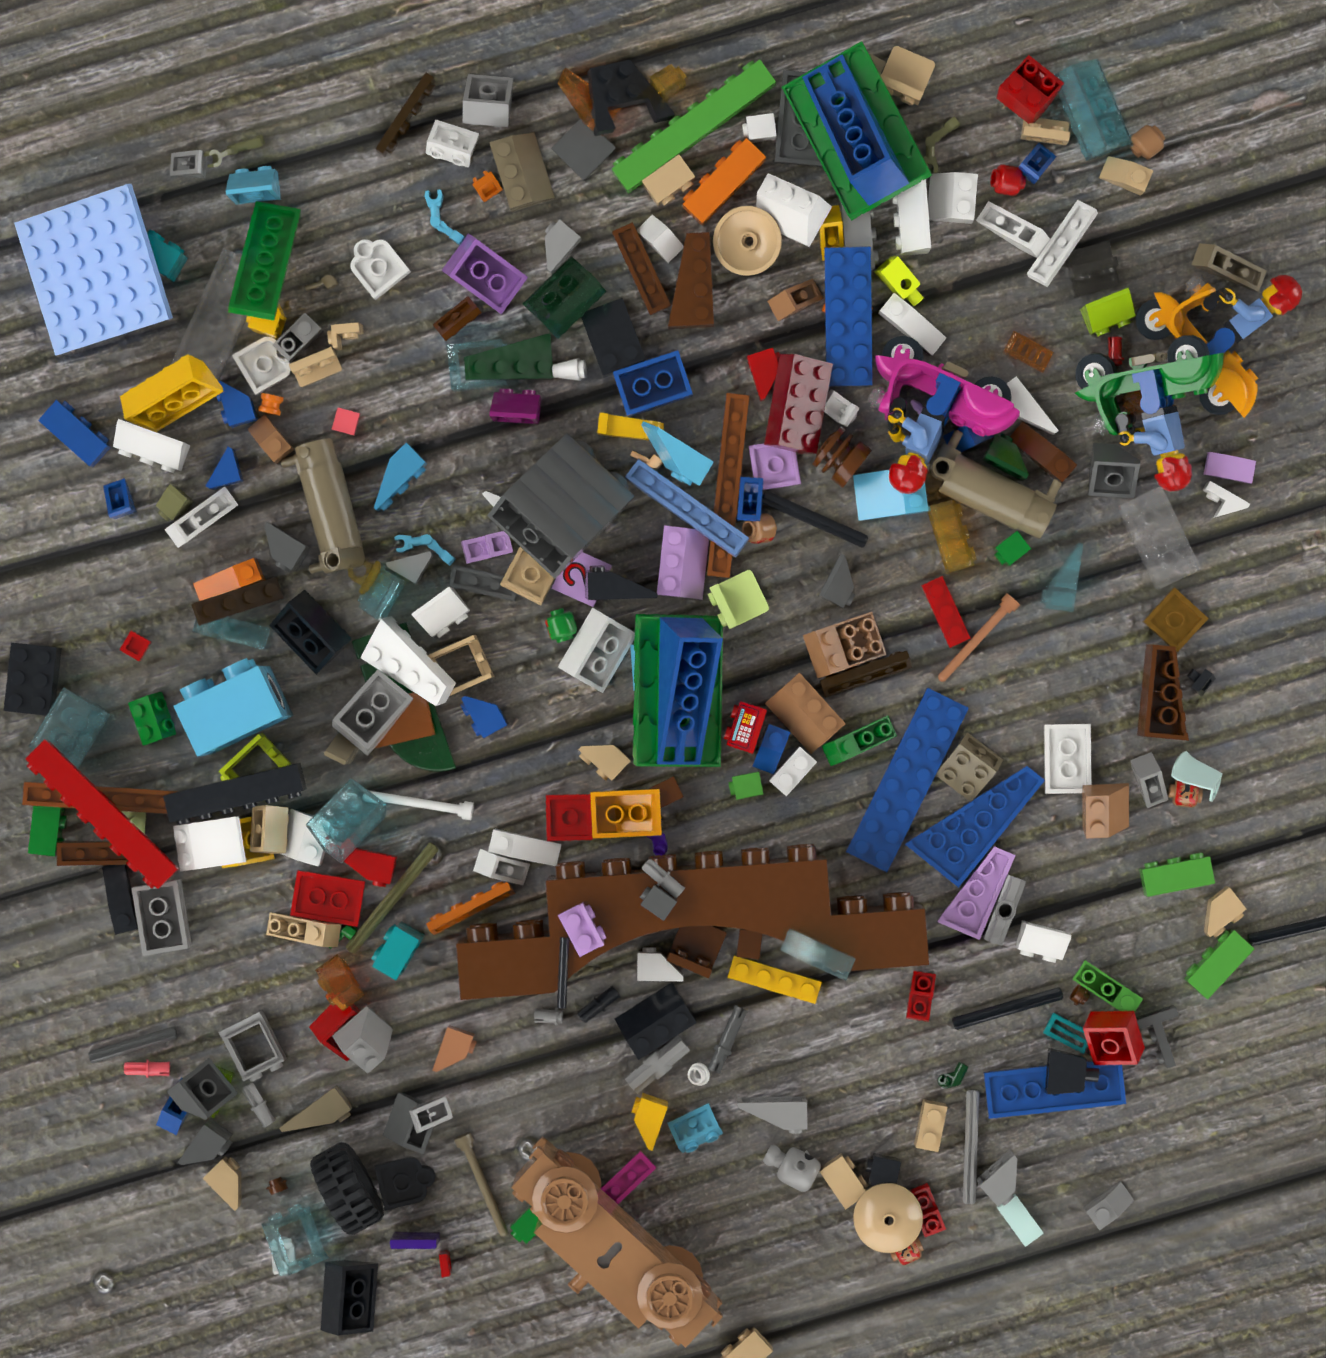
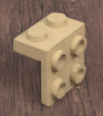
M895 46L891 51L881 77L891 96L895 95L901 98L902 102L909 105H919L934 70L935 63L904 48Z

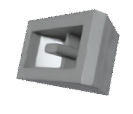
M201 150L171 153L170 176L206 179L207 156L204 157V152Z
M429 551L390 561L386 564L391 570L418 584L433 558V552Z
M446 1096L414 1106L409 1111L416 1133H420L453 1118Z

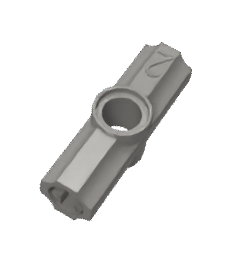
M1007 874L983 939L997 945H1003L1011 921L1016 914V908L1026 881ZM1002 904H1008L1011 908L1007 916L999 914V908Z
M677 1035L660 1050L657 1049L643 1061V1064L631 1072L625 1080L638 1094L655 1079L658 1080L673 1067L672 1065L685 1056L690 1049L682 1038Z

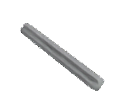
M967 1090L963 1180V1202L965 1204H975L979 1118V1091Z

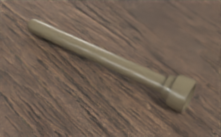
M471 1132L464 1133L454 1139L456 1146L461 1151H464L499 1234L503 1237L507 1236L508 1229L472 1148L474 1146L473 1136Z

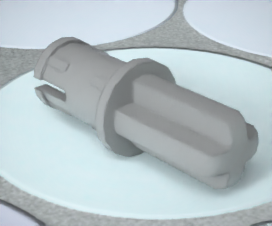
M652 859L647 860L643 865L642 870L658 883L657 886L661 885L675 899L685 889L684 886L669 875V871L663 870Z
M254 1083L245 1085L242 1091L251 1105L250 1110H254L262 1127L265 1128L275 1122L276 1119L266 1105L267 1100H263Z

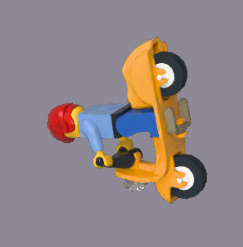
M1196 275L1185 283L1187 288L1184 291L1186 293L1189 292L1191 297L1180 304L1168 294L1153 292L1156 299L1145 302L1137 311L1136 326L1139 332L1147 339L1154 341L1163 340L1170 336L1171 333L1175 338L1184 335H1194L1201 338L1207 344L1210 355L1224 353L1223 367L1217 382L1213 387L1207 388L1208 393L1199 394V400L1203 408L1209 413L1225 415L1236 408L1245 418L1255 403L1258 391V384L1255 381L1259 378L1250 368L1246 371L1241 366L1243 360L1236 351L1230 353L1228 349L1234 344V341L1236 343L1240 342L1271 319L1273 313L1283 316L1288 311H1292L1302 298V289L1299 283L1288 275L1273 277L1270 279L1272 284L1262 292L1263 298L1256 299L1250 305L1245 304L1241 299L1237 300L1235 293L1231 289L1220 288L1216 291L1215 287L1202 280L1204 279L1203 276L1198 278ZM1219 300L1226 304H1231V308L1237 314L1223 324L1225 328L1218 329L1209 342L1204 339L1186 316L1189 310L1199 305H1202L1205 311L1216 308Z

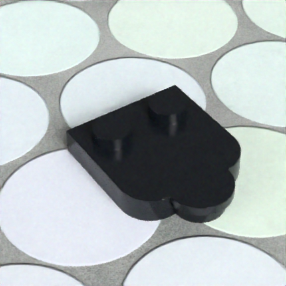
M411 1156L374 1165L385 1211L423 1201L427 1195V1188L433 1185L436 1178L435 1172L430 1166L421 1165L417 1158Z

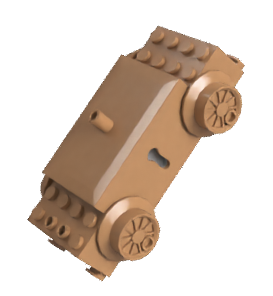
M543 1136L533 1145L532 1148L535 1150L530 1154V1160L515 1176L511 1187L514 1190L512 1193L519 1201L523 1202L525 1200L530 1204V1210L538 1217L534 1233L578 1273L568 1283V1286L574 1292L579 1294L589 1283L638 1329L648 1320L660 1330L665 1328L670 1333L669 1338L676 1345L682 1344L685 1348L711 1320H713L711 1323L712 1327L721 1320L723 1314L718 1308L722 1305V1300L717 1297L711 1290L710 1285L703 1279L700 1263L693 1253L683 1247L661 1245L601 1189L599 1171L590 1159L579 1153L558 1150Z

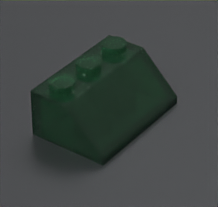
M571 256L522 304L554 337L559 339L607 291L588 270Z

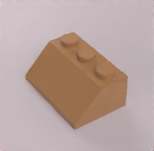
M800 673L795 675L765 703L810 754L846 724Z

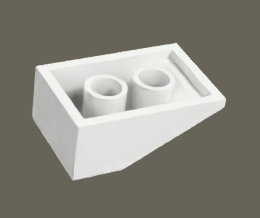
M448 587L413 612L412 616L431 637L434 638L437 635L438 638H441L450 631L448 627L456 622L458 625L467 619L468 615L466 613L470 609L456 590Z
M239 816L173 826L180 871L246 862Z

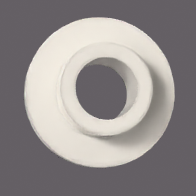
M695 1063L688 1071V1079L692 1084L702 1086L708 1083L710 1072L703 1063Z

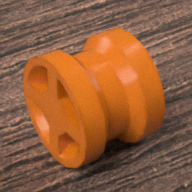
M261 393L262 403L258 406V411L280 416L281 411L279 407L283 403L284 398Z

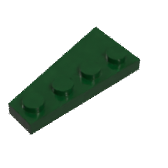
M551 333L464 357L465 380L553 379Z

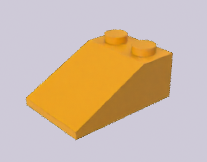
M660 789L590 792L593 838L662 835Z

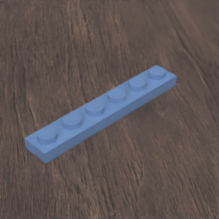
M640 459L637 460L625 476L627 481L735 558L749 541V537Z

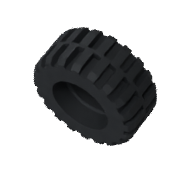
M340 1142L312 1158L310 1167L312 1168L311 1171L315 1183L319 1188L318 1190L330 1213L346 1234L355 1235L381 1221L384 1216V1209L378 1192L360 1158L349 1144Z

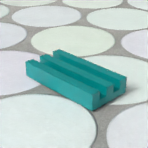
M1053 1012L1043 1033L1084 1054L1088 1047L1087 1040L1054 1022L1057 1019L1084 1033L1083 1027ZM1051 1027L1083 1043V1046L1080 1047L1050 1031Z

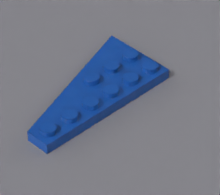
M1025 766L906 842L905 845L959 888L1045 780L1028 766Z

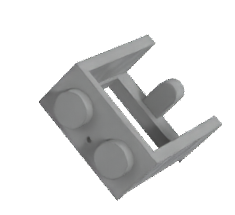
M263 1010L218 1032L243 1081L249 1079L250 1082H253L263 1077L261 1072L267 1069L273 1072L283 1067L282 1062L287 1059ZM259 1024L275 1057L247 1070L231 1037Z

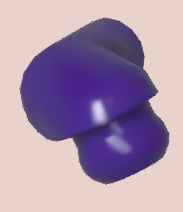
M664 833L658 836H645L652 840L653 853L655 855L662 856L666 854L668 844Z

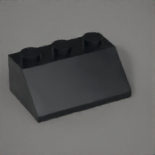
M305 589L290 600L269 625L316 675L352 640L346 631L337 624Z
M673 982L614 1018L638 1060L697 1023L696 1018Z
M349 1260L325 1262L321 1331L337 1336L373 1332L378 1263Z

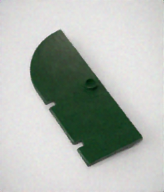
M407 622L398 625L411 636ZM373 634L351 641L357 659H361ZM368 662L360 666L365 682L378 670ZM386 675L406 693H413V691ZM428 701L435 735L389 746L401 759L414 767L428 771L455 769L456 765L436 707Z

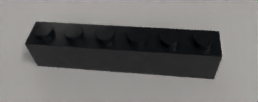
M296 763L164 795L163 798L169 822L176 821L177 825L191 822L190 818L199 816V820L213 817L212 813L221 811L222 815L235 812L234 807L242 805L244 809L257 806V802L265 800L266 804L280 801L279 797L288 795V799L302 796L301 791L306 790L307 787L301 763Z

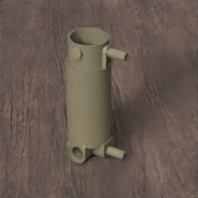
M955 430L948 445L942 444L936 456L937 459L932 461L929 466L930 475L942 482L938 492L1014 530L1019 529L1040 539L1055 512L1057 504L1054 503V498L1062 483L1054 479L1047 494L1038 490L1034 491L960 454L961 452L956 450V447L963 433ZM940 462L945 465L946 472L944 474H939L936 471L935 466L937 463Z
M331 438L321 439L297 446L295 448L296 454L282 459L281 466L286 468L296 464L320 551V555H318L319 562L309 565V572L314 574L323 571L329 574L341 569L361 567L365 561L363 545L341 462H338L333 440Z

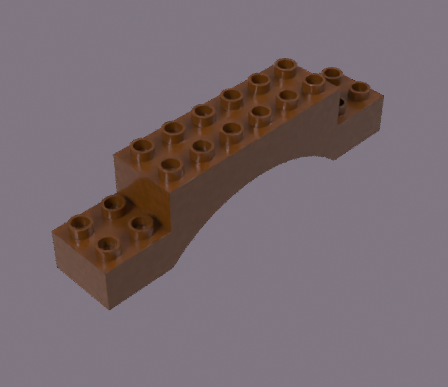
M814 844L788 845L786 858L770 859L768 847L741 849V861L723 862L722 851L696 852L695 864L677 866L676 854L649 856V859H652L666 872L669 871V875L685 887L683 892L676 898L677 903L664 921L641 906L643 900L640 896L646 887L652 888L654 884L657 886L658 883L643 871L642 868L631 869V858L604 859L602 871L585 873V861L557 863L555 866L556 875H550L546 880L549 930L544 931L543 919L516 921V924L513 925V933L498 934L497 923L472 924L470 928H466L467 937H462L456 944L460 1000L555 993L558 990L560 937H569L558 915L584 902L585 906H591L596 916L593 918L596 927H602L607 938L603 940L605 942L604 946L598 947L579 957L569 938L568 979L590 961L618 945L662 930L689 926H721L765 934L805 951L835 972L929 965L925 908L920 903H914L913 895H910V892L883 894V905L867 906V899L864 898V895L837 897V909H831L827 859L824 855H816V846ZM661 885L659 886V888H661V889L664 890L666 893H668L669 895H671V894H670L669 892H667Z

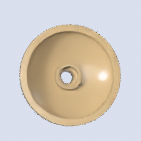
M741 206L727 212L719 220L713 235V247L718 260L726 269L739 275H756L767 270L778 258L782 246V235L776 220L765 210L753 206ZM748 237H752L754 240L751 246L746 243Z
M882 1183L869 1188L860 1196L854 1208L853 1221L859 1238L868 1247L883 1253H894L907 1248L916 1240L922 1228L923 1214L921 1206L912 1192L898 1184ZM886 1217H892L893 1222L886 1224L884 1222Z

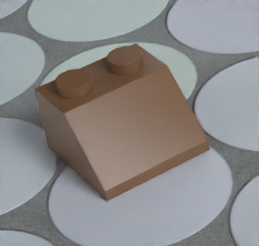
M1129 783L1082 785V826L1086 839L1109 838L1129 827Z

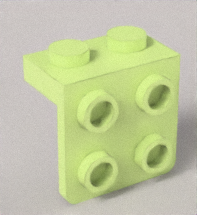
M751 570L742 572L710 587L711 593L707 594L712 605H718L721 613L717 616L722 626H728L729 630L769 610L767 601Z

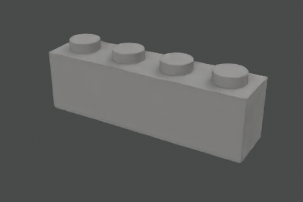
M840 201L844 247L871 246V270H874L875 264H879L878 251L873 250V241L877 240L876 228H871L874 208L851 221Z

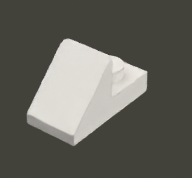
M1211 481L1207 482L1203 488V491L1207 493V498L1216 503L1219 500L1222 501L1213 518L1246 509L1250 505V503Z

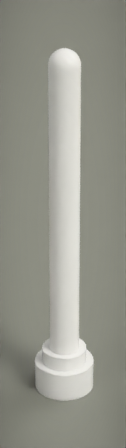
M366 791L364 794L368 800L456 813L464 820H472L474 802L468 801L457 805L375 791Z

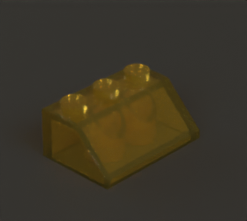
M950 500L929 506L928 516L946 574L974 566L973 561L977 559L973 547L969 548L967 539L970 538L966 525L962 526L960 517L963 516L960 503L956 504L955 500Z

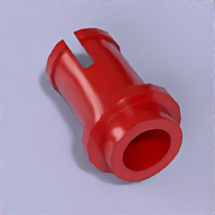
M1108 337V357L1114 362L1115 366H1121L1122 361H1124L1122 357V337Z

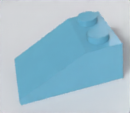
M271 166L258 167V171L249 172V169H237L234 174H229L226 195L236 205L255 203L256 201L281 200L278 172L276 169H272Z
M643 421L641 426L665 468L672 471L670 476L689 486L692 483L700 486L713 461L659 427Z
M889 470L853 475L858 521L928 512L925 483L915 493L902 494L890 484Z

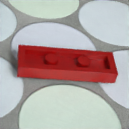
M943 576L921 585L948 647L951 648L971 639Z

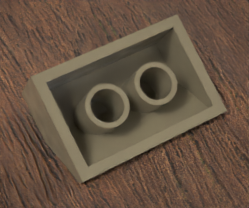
M535 133L512 135L490 142L511 212L555 199Z

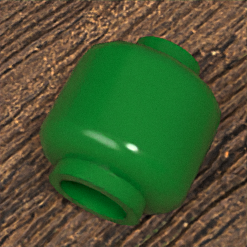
M564 608L551 611V616L545 620L550 639L556 640L557 643L573 639L574 634L578 631L573 613L570 611L564 612Z

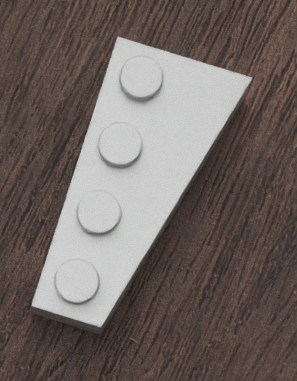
M392 616L382 618L368 642L361 659L433 705L437 706L446 703L456 682L426 655L427 652L422 647H419L405 630L398 626L397 621Z

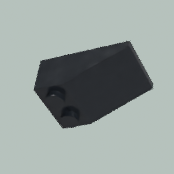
M623 298L580 313L603 378L613 375L614 371L646 361Z
M602 565L590 566V570H584L585 598L587 600L658 598L656 592L616 573L605 570V567Z

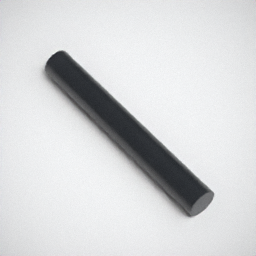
M560 937L557 1008H566L569 937Z

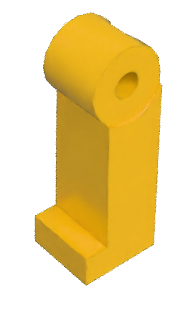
M600 412L597 434L649 440L641 426L642 422H647L664 430V423Z

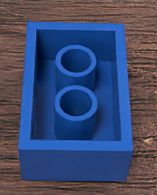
M678 350L613 372L627 417H632L693 396Z

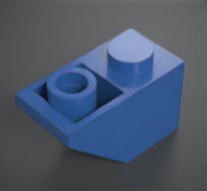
M218 381L224 391L216 396L217 401H222L224 410L221 411L224 423H228L230 427L234 428L257 421L258 417L252 398L222 381Z
M468 696L461 698L463 703L460 706L466 716L470 715L474 723L471 726L477 736L482 735L483 738H486L508 725L498 705Z

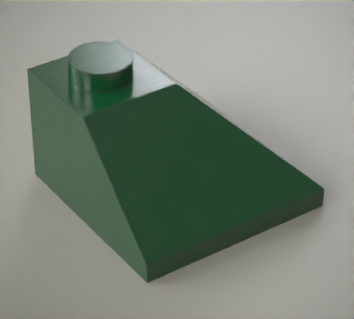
M1003 433L1000 436L996 434L982 461L1020 481H1024L1029 474L1017 445L1012 443L1014 439Z

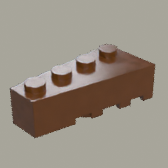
M710 232L686 233L668 329L714 327Z
M1146 644L1137 736L1189 741L1185 725L1186 716L1182 704L1183 695L1182 689H1180L1176 647Z

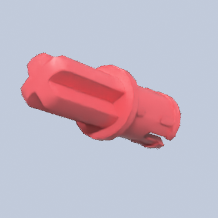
M149 1060L146 1062H126L124 1064V1074L146 1075V1078H149V1076H170V1062H150Z

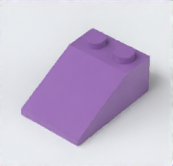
M469 233L441 270L500 314L504 312L528 278Z

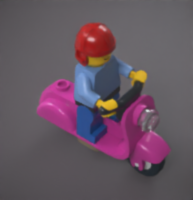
M897 336L889 340L884 346L882 356H875L877 370L889 382L887 392L881 386L877 390L873 389L868 401L871 402V408H879L878 411L885 414V420H887V427L889 429L888 433L892 441H902V445L906 447V455H902L897 464H892L889 468V482L894 489L902 494L915 493L925 483L928 473L927 466L944 433V427L949 418L957 426L969 427L979 436H990L1006 430L1020 416V411L1011 402V390L1002 379L990 376L984 377L975 384H972L962 379L968 377V371L953 363L946 362L945 365L941 363L936 367L923 362V350L920 344L912 337ZM903 385L912 386L933 396L927 401L926 408L922 409L917 422L909 417H904L906 415L907 402L899 397ZM898 422L902 423L903 428L911 432V436L904 435L901 426L897 425Z

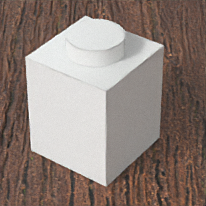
M774 113L746 117V123L742 124L744 138L748 137L751 143L776 140Z

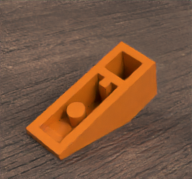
M252 558L197 581L193 585L199 601L264 581L265 577L258 559Z

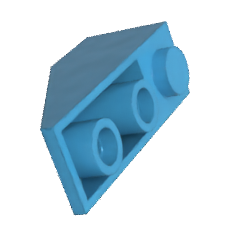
M405 443L389 459L374 505L376 511L380 509L385 511L393 503L392 498L397 493L401 495L409 488L408 482L413 477L418 479L426 471L424 467L427 463L408 443Z

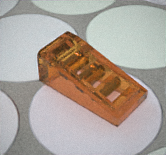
M1013 331L1002 353L1043 373L1054 352ZM1018 340L1021 343L1015 352L1012 349ZM1026 344L1029 347L1025 355L1022 356L1020 355V353L1024 345ZM1034 348L1037 351L1031 361L1028 357ZM1042 352L1045 356L1041 364L1038 365L1036 361Z

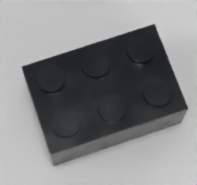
M11 642L3 711L44 716L55 715L62 648Z

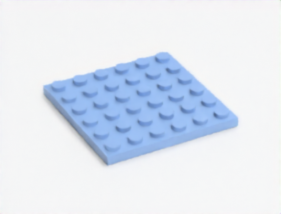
M132 183L14 223L55 356L173 318Z

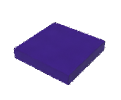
M394 1232L390 1239V1248L435 1249L440 1241V1232Z

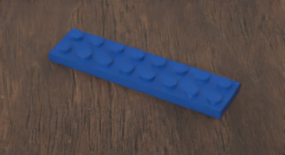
M929 688L926 689L846 850L847 853L888 872L969 709L968 707Z

